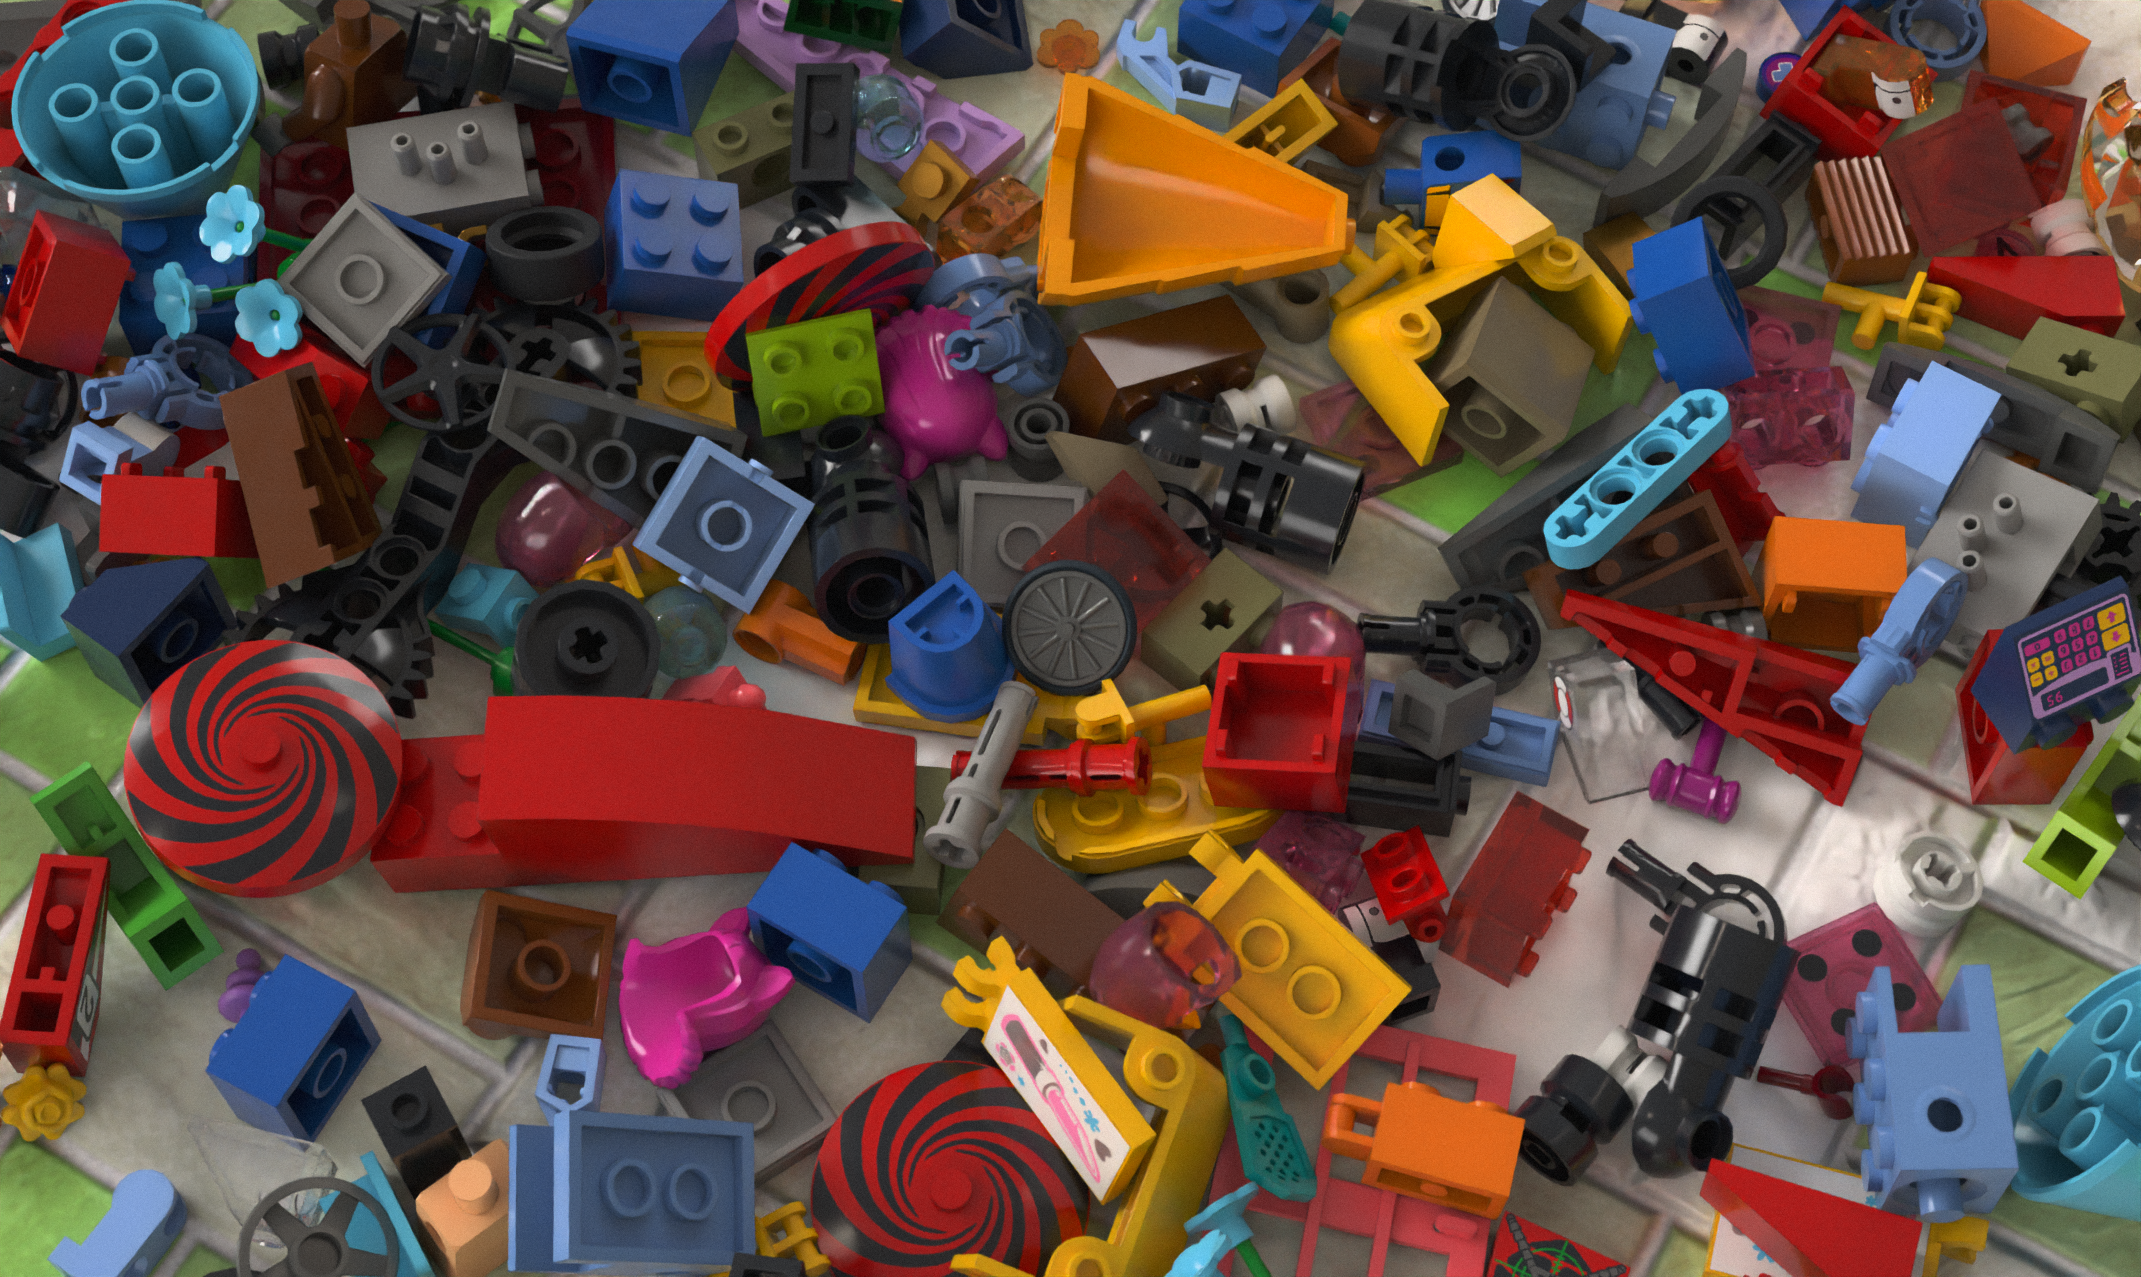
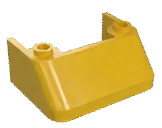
M1555 236L1516 258L1438 269L1432 268L1341 311L1335 317L1328 338V348L1331 355L1420 467L1432 461L1450 405L1417 364L1435 354L1441 335L1453 329L1471 298L1500 276H1503L1512 284L1522 287L1528 293L1534 291L1558 321L1571 326L1583 341L1596 350L1593 362L1604 375L1615 370L1633 326L1634 319L1629 302L1579 244L1569 238Z
M1077 994L1056 1001L1079 1032L1127 1051L1123 1064V1075L1126 1085L1131 1093L1140 1101L1156 1107L1149 1124L1156 1133V1136L1124 1193L1107 1242L1091 1236L1075 1237L1065 1241L1054 1251L1044 1277H1164L1172 1270L1173 1263L1184 1251L1189 1236L1183 1225L1197 1215L1232 1117L1225 1077L1190 1046L1172 1034ZM981 1254L954 1255L949 1267L970 1277H1035Z

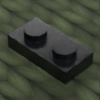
M855 63L796 64L789 181L796 187H854L860 69Z

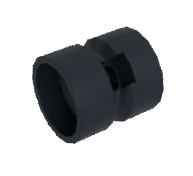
M1568 1054L1561 1059L1540 1085L1542 1096H1529L1512 1115L1525 1119L1518 1155L1540 1175L1564 1187L1573 1186L1596 1160L1599 1154L1596 1144H1609L1628 1123L1635 1112L1632 1100L1624 1088L1609 1073L1585 1057Z

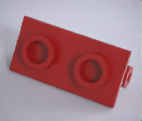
M1728 439L1686 480L1694 492L1706 489L1711 490L1738 551L1743 558L1755 541H1765L1774 517H1786V515L1777 509L1767 492L1758 491L1757 488L1761 482L1743 456L1744 450L1742 446Z
M1417 825L1405 832H1396L1383 837L1374 847L1360 853V856L1388 925L1390 926L1403 920L1414 939L1433 943L1443 936L1448 926L1446 913L1439 901L1451 895L1420 826Z

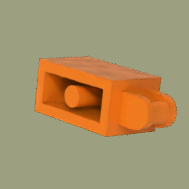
M1388 1082L1381 1102L1346 1093L1333 1095L1321 1145L1332 1153L1365 1162L1361 1179L1362 1184L1497 1221L1510 1195L1525 1119L1509 1115L1504 1107L1492 1102L1476 1100L1464 1103L1442 1097L1438 1090L1423 1083L1404 1082L1398 1085ZM1355 1122L1374 1127L1372 1136L1369 1137L1353 1132Z

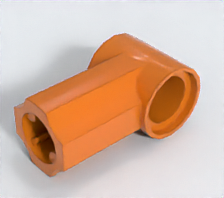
M776 579L769 580L750 614L748 615L744 612L732 633L735 642L744 651L761 661L778 664L783 659H786L843 686L848 681H853L863 665L869 645L849 641L834 634L827 628L818 616L817 609L812 607L811 602L803 593L795 587Z

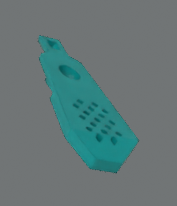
M1235 1014L1225 1015L1218 1019L1226 1043V1048L1220 1053V1059L1227 1084V1093L1245 1178L1252 1182L1255 1181L1257 1185L1283 1200L1307 1203L1316 1197L1318 1179L1292 1115L1286 1114L1283 1110L1274 1087L1276 1083L1274 1071L1270 1064L1250 1047L1243 1022Z

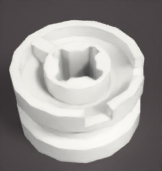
M1920 831L1909 835L1875 872L1873 889L1877 903L1882 911L1900 929L1918 937L1935 938L1948 933L1959 919L1977 903L1982 896L1984 881L1980 867L1971 853L1955 839L1939 832Z

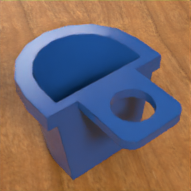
M954 570L888 621L890 639L888 644L890 645L892 673L885 678L886 685L907 707L926 719L950 724L976 720L992 710L999 687L1003 682L1016 681L1018 671L1006 653L1002 637V619L980 599L976 591Z

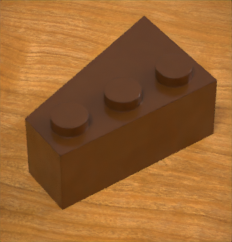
M1230 294L1081 333L1052 401L1059 403L1067 412L1070 421L1069 434L1128 446L1138 441V439L1127 432V427L1139 414L1147 409L1158 406L1162 391L1170 390L1189 394L1213 404L1217 394L1233 388L1242 391L1251 384L1267 346Z
M312 362L283 370L219 396L224 425L232 447L267 589L325 568L372 547V543L383 532V529Z
M1710 489L1687 494L1651 511L1600 560L1591 566L1581 569H1565L1557 566L1550 559L1521 573L1547 630L1581 627L1573 620L1569 622L1560 616L1567 589L1671 616L1763 605Z

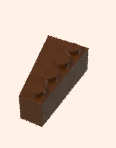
M1006 827L957 888L935 922L984 956H986L991 941L1003 936L1012 948L1015 955V964L1023 971L1030 967L1055 1001L1077 994L1172 1034L1187 1043L1196 1029L1183 1030L1167 1027L1165 1022L1173 1009L1191 996L1201 1023L1218 1000L1165 950ZM1169 990L1175 993L1174 1002L1172 1004H1165L1163 1001L1164 993ZM1118 1048L1119 1051H1120L1124 1056H1126L1127 1051H1124V1050Z

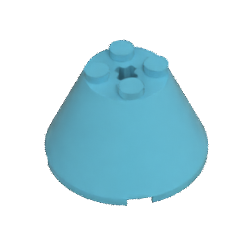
M131 0L103 6L71 20L61 27L64 35L54 42L42 55L34 51L20 72L15 85L11 108L12 123L15 135L25 156L32 166L51 183L127 221L207 214L206 206L209 198L216 192L227 193L256 119L260 103L259 74L253 56L247 44L232 27L229 29L225 28L223 25L208 18L204 9L194 5L170 0Z
M2140 964L2107 980L2068 1011L2064 1016L2074 1024L2048 1054L2039 1047L2035 1049L2010 1090L2009 1101L2019 1169L2011 1180L2010 1185L2012 1186L2011 1189L2028 1200L2141 1222Z

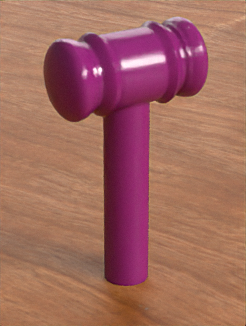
M1705 717L1689 767L1685 763L1675 765L1669 758L1660 760L1650 778L1648 790L1650 799L1652 801L1665 800L1669 807L1676 806L1703 815L1705 819L1715 817L1721 824L1729 823L1740 805L1741 785L1738 781L1725 782L1721 775L1714 776L1728 731Z

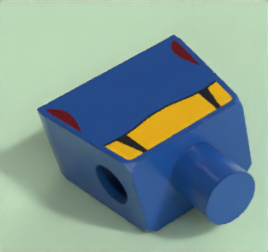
M1495 129L1428 136L1422 140L1420 169H1385V205H1419V230L1424 229L1430 236L1438 237L1450 195L1494 173L1520 195L1522 179L1520 141H1512L1498 134Z

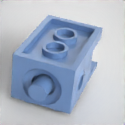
M1499 0L1494 28L1497 31L1500 49L1511 51L1525 45L1530 17L1547 0ZM1587 2L1582 25L1616 49L1615 59L1582 91L1576 92L1575 105L1566 122L1552 135L1532 143L1545 149H1553L1590 161L1601 167H1609L1621 171L1637 155L1648 125L1665 130L1668 125L1677 96L1661 92L1660 90L1677 30ZM1542 85L1532 91L1528 99V108L1534 106L1539 101L1542 95ZM1478 118L1475 122L1476 125L1487 130H1494L1487 120Z
M1990 964L1961 965L1936 1016L1938 1032L1898 1033L1890 966L1875 967L1865 992L1857 993L1855 1016L1847 1017L1845 1024L1847 1055L1849 1059H1859L1861 1082L1855 1083L1853 1087L1854 1117L1857 1125H1867L1869 1149H1863L1861 1153V1178L1864 1191L1875 1192L1877 1209L1896 1215L1920 1214L1921 1220L1930 1223L1957 1221L1962 1219L1964 1214L1991 1213L2018 1171L2019 1164Z
M567 1110L554 1114V1126L525 1124L509 1126L508 1272L701 1277L730 1271L735 1252L755 1255L754 1123Z

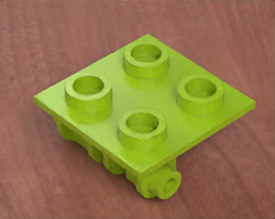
M870 308L745 333L753 382H751L756 407H758L763 437L821 426L839 416L859 415L865 417L885 413Z

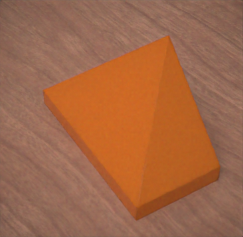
M2021 0L1981 1L1979 7L1984 15L1987 35L1979 55L1990 91L2069 85L2074 80L2092 42L2091 40Z

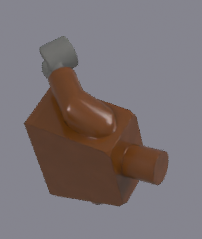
M339 0L334 5L335 23L310 43L305 51L304 92L301 106L292 110L283 118L277 112L272 113L252 131L251 137L271 157L279 154L284 147H290L297 141H302L309 136L349 151L346 128L389 121L417 96L416 84L402 81V65L408 35L396 21L389 17H380L372 14L370 5L365 0Z

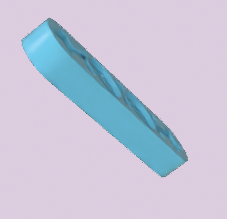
M1696 389L1686 392L1677 398L1559 506L1545 521L1543 529L1551 561L1565 569H1581L1591 566L1600 560L1713 455L1732 434L1733 426L1726 397L1720 392L1711 389ZM1658 452H1670L1676 455L1672 461L1663 465L1652 466L1644 462L1647 457ZM1615 491H1628L1634 494L1631 499L1622 504L1609 505L1602 502L1605 496Z

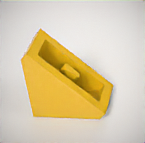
M1301 78L1222 137L1246 149L1256 147L1293 166L1333 131L1338 123Z
M1492 173L1450 195L1431 259L1434 268L1438 269L1516 258L1557 236L1554 223Z

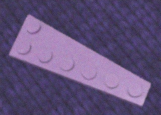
M735 0L740 32L732 50L788 93L795 90L797 63H855L860 69L856 148L898 181L931 139L943 142L981 179L971 194L1025 149V135L1018 129L967 101H964L961 105L937 93V85L919 75L912 79L890 67V59L874 50L866 54L852 45L783 31L788 3L782 0Z

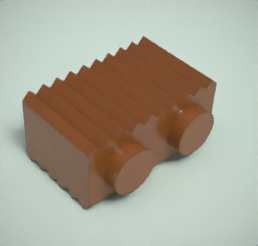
M1880 154L1874 158L1870 156L1862 159L1855 157L1850 161L1844 158L1839 162L1833 159L1828 163L1820 161L1814 165L1805 191V201L1808 202V211H1810L1813 228L1816 231V239L1819 240V249L1822 250V259L1825 260V268L1828 269V278L1831 279V282L1851 287L1900 282L1904 280L1911 261L1915 260L1918 256L1919 238L1917 230L1913 224L1905 225L1901 213L1904 199L1901 180L1898 176L1890 177L1885 159Z

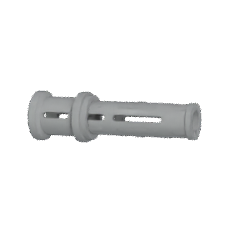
M1005 681L1000 685L992 710L984 723L961 777L951 781L944 791L943 799L946 806L938 824L927 830L923 845L933 858L945 865L959 869H971L981 859L983 850L980 842L988 823L998 819L1003 806L999 794L1000 787L1013 762L1028 722L1031 720L1040 700L1039 696H1034L1036 692L1026 684L1017 681Z

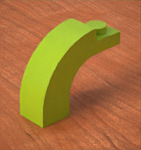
M2141 692L2134 701L2133 706L2127 711L2103 748L2022 861L2080 900L2126 835L2117 822L2111 806L2113 789L2120 782L2127 779L2141 778Z

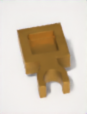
M931 139L896 184L907 198L902 205L891 209L903 220L905 219L908 225L917 229L924 239L927 233L928 221L931 220L934 224L946 226L981 179L943 142Z

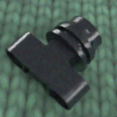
M457 2L440 8L423 4L418 6L406 43L402 65V81L420 85L433 100L446 103L450 95L454 94V107L456 109L468 108L475 91L478 90L497 95L503 101L552 114L557 112L567 81L568 62L564 58L552 55V48L500 33L496 35L490 34L491 13L488 8L479 6L471 18L469 17V7Z
M855 174L854 187H797L792 194L794 218L777 227L772 241L760 246L755 252L753 260L755 278L792 253L831 234L874 222H906ZM925 241L933 254L935 271L943 266V263L935 249Z
M0 348V529L26 539L29 535L41 530L61 489L56 482L24 464L30 449L37 451L49 450L53 439L44 430H55L61 418L58 396L65 381L45 366L35 361L18 357L16 353Z

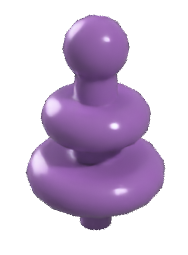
M247 948L238 953L236 965L239 969L233 971L227 977L225 982L227 990L221 994L218 1000L220 1014L226 1020L233 1023H238L250 1006L251 992L257 981L264 974L263 971L258 969L262 962L261 955L254 949Z

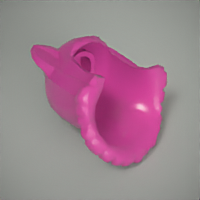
M924 305L920 312H915L912 309L903 311L900 316L889 318L887 326H879L874 332L885 413L877 414L878 420L887 434L894 437L905 452L904 465L899 474L908 482H914L921 478L929 466H933L934 463L947 461L949 464H952L974 454L983 455L984 458L995 462L1006 460L1008 437L1002 421L997 416V391L992 385L994 383L992 375L998 373L999 370L995 369L982 374L976 368L963 371L957 370L949 364L948 361L953 358H959L961 355L951 354L945 356V342L954 331L960 329L971 330L969 324L972 317L962 315L958 310H948L947 307L937 309L933 305Z
M746 907L735 908L722 914L713 923L708 932L675 938L658 947L645 946L639 938L629 940L623 962L624 977L619 986L621 990L618 996L619 1014L621 1015L620 1029L623 1034L624 1046L628 1050V1056L632 1063L637 1066L638 1072L645 1081L649 1080L654 1086L674 1089L678 1088L680 1084L688 1083L692 1079L691 1072L698 1070V1064L702 1063L703 1053L743 1041L756 1032L769 1016L773 1005L782 1000L796 983L790 970L781 966H773L770 959L749 938L751 926Z

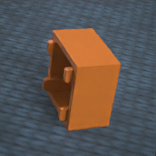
M1775 516L1751 575V579L1763 602V605L1756 607L1760 609L1765 620L1768 641L1799 649L1859 653L1857 648L1859 641L1865 636L1871 638L1883 622L1885 613L1895 595L1907 579L1905 526Z

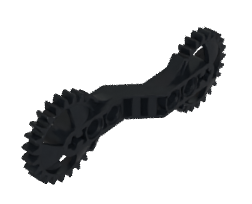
M496 296L493 297L495 311L488 313L478 307L472 309V313L477 314L483 322L496 329L505 339L510 340L508 344L515 357L516 371L573 384V375L580 372L595 382L605 392L639 399L638 386L643 385L639 341H632L630 324L618 325L617 311L615 309L599 314L598 299L593 297L581 306L576 305L575 297L561 299L560 301L517 299V303L509 305L505 300ZM537 326H552V330L548 328H536ZM477 334L467 355L468 361L475 364L505 368L500 353L491 363L478 353L489 341ZM451 338L444 339L443 347L446 346ZM471 383L462 394L464 420L488 408L497 398L500 385ZM442 416L437 423H445L444 417ZM490 419L463 431L451 433L428 432L421 439L392 521L372 543V547L368 548L352 565L335 570L314 571L304 575L301 590L293 591L289 585L283 583L278 585L280 598L274 601L261 594L255 595L254 598L258 612L254 614L238 610L235 616L239 630H223L222 638L224 645L229 646L242 642L263 640L277 627L290 630L293 634L289 641L316 646L332 652L360 669L369 679H372L375 675L380 677L391 686V689L384 697L390 705L394 716L414 719L416 717L414 699L428 698L429 693L426 679L434 677L432 657L435 656L430 626L426 619L427 614L448 591L480 506L515 466L532 460L491 434L487 430Z

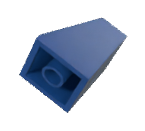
M594 0L569 26L565 35L582 110L692 137V132L697 127L740 32L735 0Z

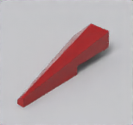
M1567 589L1560 616L1569 622L1573 620L1605 642L1606 647L1619 657L1623 658L1625 656L1654 676L1655 681L1736 738L1742 737L1772 758L1775 764L1790 775L1794 773L1820 791L1824 798L1833 805L1843 807L1863 753L1861 742L1872 713L1865 725L1853 724L1841 717L1832 708L1830 698L1844 684L1857 667V663Z

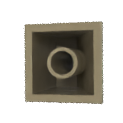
M1500 276L1471 298L1425 373L1450 405L1442 432L1498 476L1504 477L1564 440L1569 432L1596 350L1583 341L1571 326L1558 321L1534 302L1525 289L1512 284L1506 278Z

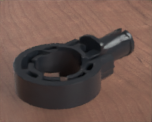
M1492 586L1467 587L1451 595L1447 601L1422 600L1417 611V617L1360 613L1355 631V639L1357 637L1362 639L1360 650L1356 647L1358 654L1374 653L1411 656L1412 661H1416L1417 665H1420L1421 673L1424 675L1442 676L1456 689L1486 676L1497 683L1495 696L1510 692L1521 684L1536 662L1541 648L1539 625L1531 610L1513 594ZM1495 614L1502 616L1503 618L1497 627L1504 632L1509 641V655L1503 665L1501 661H1495L1494 663L1482 662L1470 654V649L1462 638L1460 626L1470 620L1491 622ZM1514 661L1520 665L1516 669L1507 672L1513 665Z
M1632 839L1625 841L1617 851L1638 866L1639 870L1634 871L1614 856L1607 866V875L1622 882L1669 917L1672 916L1676 903H1682L1686 896L1697 903L1694 909L1706 914L1718 906L1725 905V903H1735L1745 906L1752 915L1758 917L1762 913L1746 898L1753 894L1767 905L1774 923L1773 941L1787 946L1788 931L1784 914L1773 896L1754 880L1735 874L1715 875L1699 863L1693 862L1688 867L1687 872L1714 891L1713 894H1708L1686 877L1675 872L1639 847ZM1727 888L1740 889L1738 893L1724 892ZM1654 914L1650 920L1649 927L1664 936L1668 922ZM1764 920L1758 921L1759 935L1768 938L1767 923Z

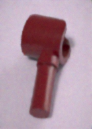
M1760 1065L1757 1073V1082L1800 1091L1801 1094L1814 1096L1817 1098L1824 1114L1831 1119L1845 1120L1852 1116L1853 1110L1847 1099L1835 1094L1841 1091L1853 1093L1855 1082L1845 1068L1838 1065H1828L1821 1068L1815 1075H1801Z

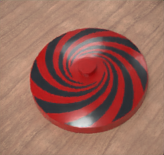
M895 221L859 225L817 240L792 253L760 274L724 307L706 335L703 348L704 357L718 382L723 387L736 392L752 390L751 382H753L745 333L867 308L871 310L875 332L879 326H887L889 318L900 316L903 311L911 309L916 298L934 273L935 260L933 254L917 229L906 223Z
M285 640L248 641L225 646L194 659L178 669L155 690L142 707L128 737L123 769L124 786L132 815L145 842L155 855L178 875L200 887L230 896L246 898L287 896L312 889L338 877L360 861L379 841L388 828L401 797L404 781L402 741L395 716L382 692L371 679L347 660L327 650L300 642Z
M936 1061L904 1068L871 1085L858 1095L834 1122L824 1139L813 1171L811 1185L812 1224L819 1237L816 1239L820 1254H826L831 1262V1265L828 1266V1272L831 1277H970L949 1268L954 1255L981 1254L1035 1277H1044L1054 1251L1071 1238L1086 1236L1089 1222V1186L1005 1073L995 1067L975 1062Z

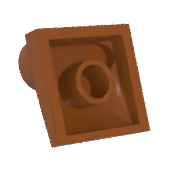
M1330 37L1279 82L1275 97L1302 78L1338 123L1337 127L1321 140L1317 146L1336 155L1342 163L1348 166L1364 167L1378 163L1384 156L1389 139L1406 123L1409 117L1392 116L1348 103L1341 94L1338 82V57L1341 41Z
M486 890L479 900L469 936L460 1000L462 1025L467 1026L479 1037L488 1040H502L512 1035L549 1040L550 1034L601 1039L603 1041L617 915Z

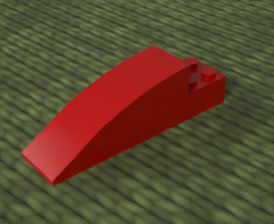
M560 695L488 697L485 734L401 739L404 756V781L401 797L388 828L371 849L370 855L371 864L395 893L771 872L791 842L809 852H812L815 848L827 851L839 859L845 867L915 863L917 741L912 736L772 710L700 702Z

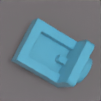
M467 563L463 571L457 574L451 581L447 594L434 613L448 627L490 635L504 649L508 646H514L518 623L531 602L540 595L518 571Z

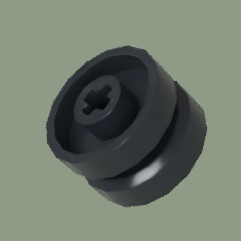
M580 579L553 586L531 602L518 623L509 679L513 696L560 695L650 699L653 683L658 672L661 641L654 619L634 595L608 582Z

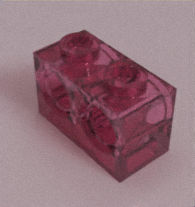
M1842 366L1755 371V376L1717 390L1726 397L1729 404L1733 426L1729 440L1737 442L1742 446L1744 450L1743 456L1752 470H1760L1767 465L1792 463L1807 467H1819L1828 464L1830 461L1850 460L1855 392ZM1825 415L1815 424L1804 425L1807 420L1814 416ZM1753 419H1763L1752 428H1742L1744 424Z
M1287 810L1252 847L1248 858L1259 847L1334 915L1342 898H1350L1362 877L1366 864L1357 860V857L1367 836L1320 812Z

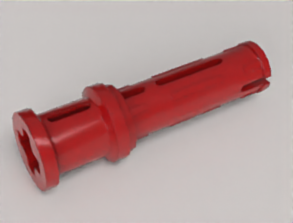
M1142 736L1131 737L1127 744H1095L1090 738H1079L1076 742H1072L1069 748L1018 749L1000 790L1069 788L1073 794H1077L1079 797H1093L1097 790H1129L1133 796H1145L1151 787L1153 775L1151 749L1146 738ZM957 750L956 755H953L951 762L952 781L957 777H961L969 762L972 751Z

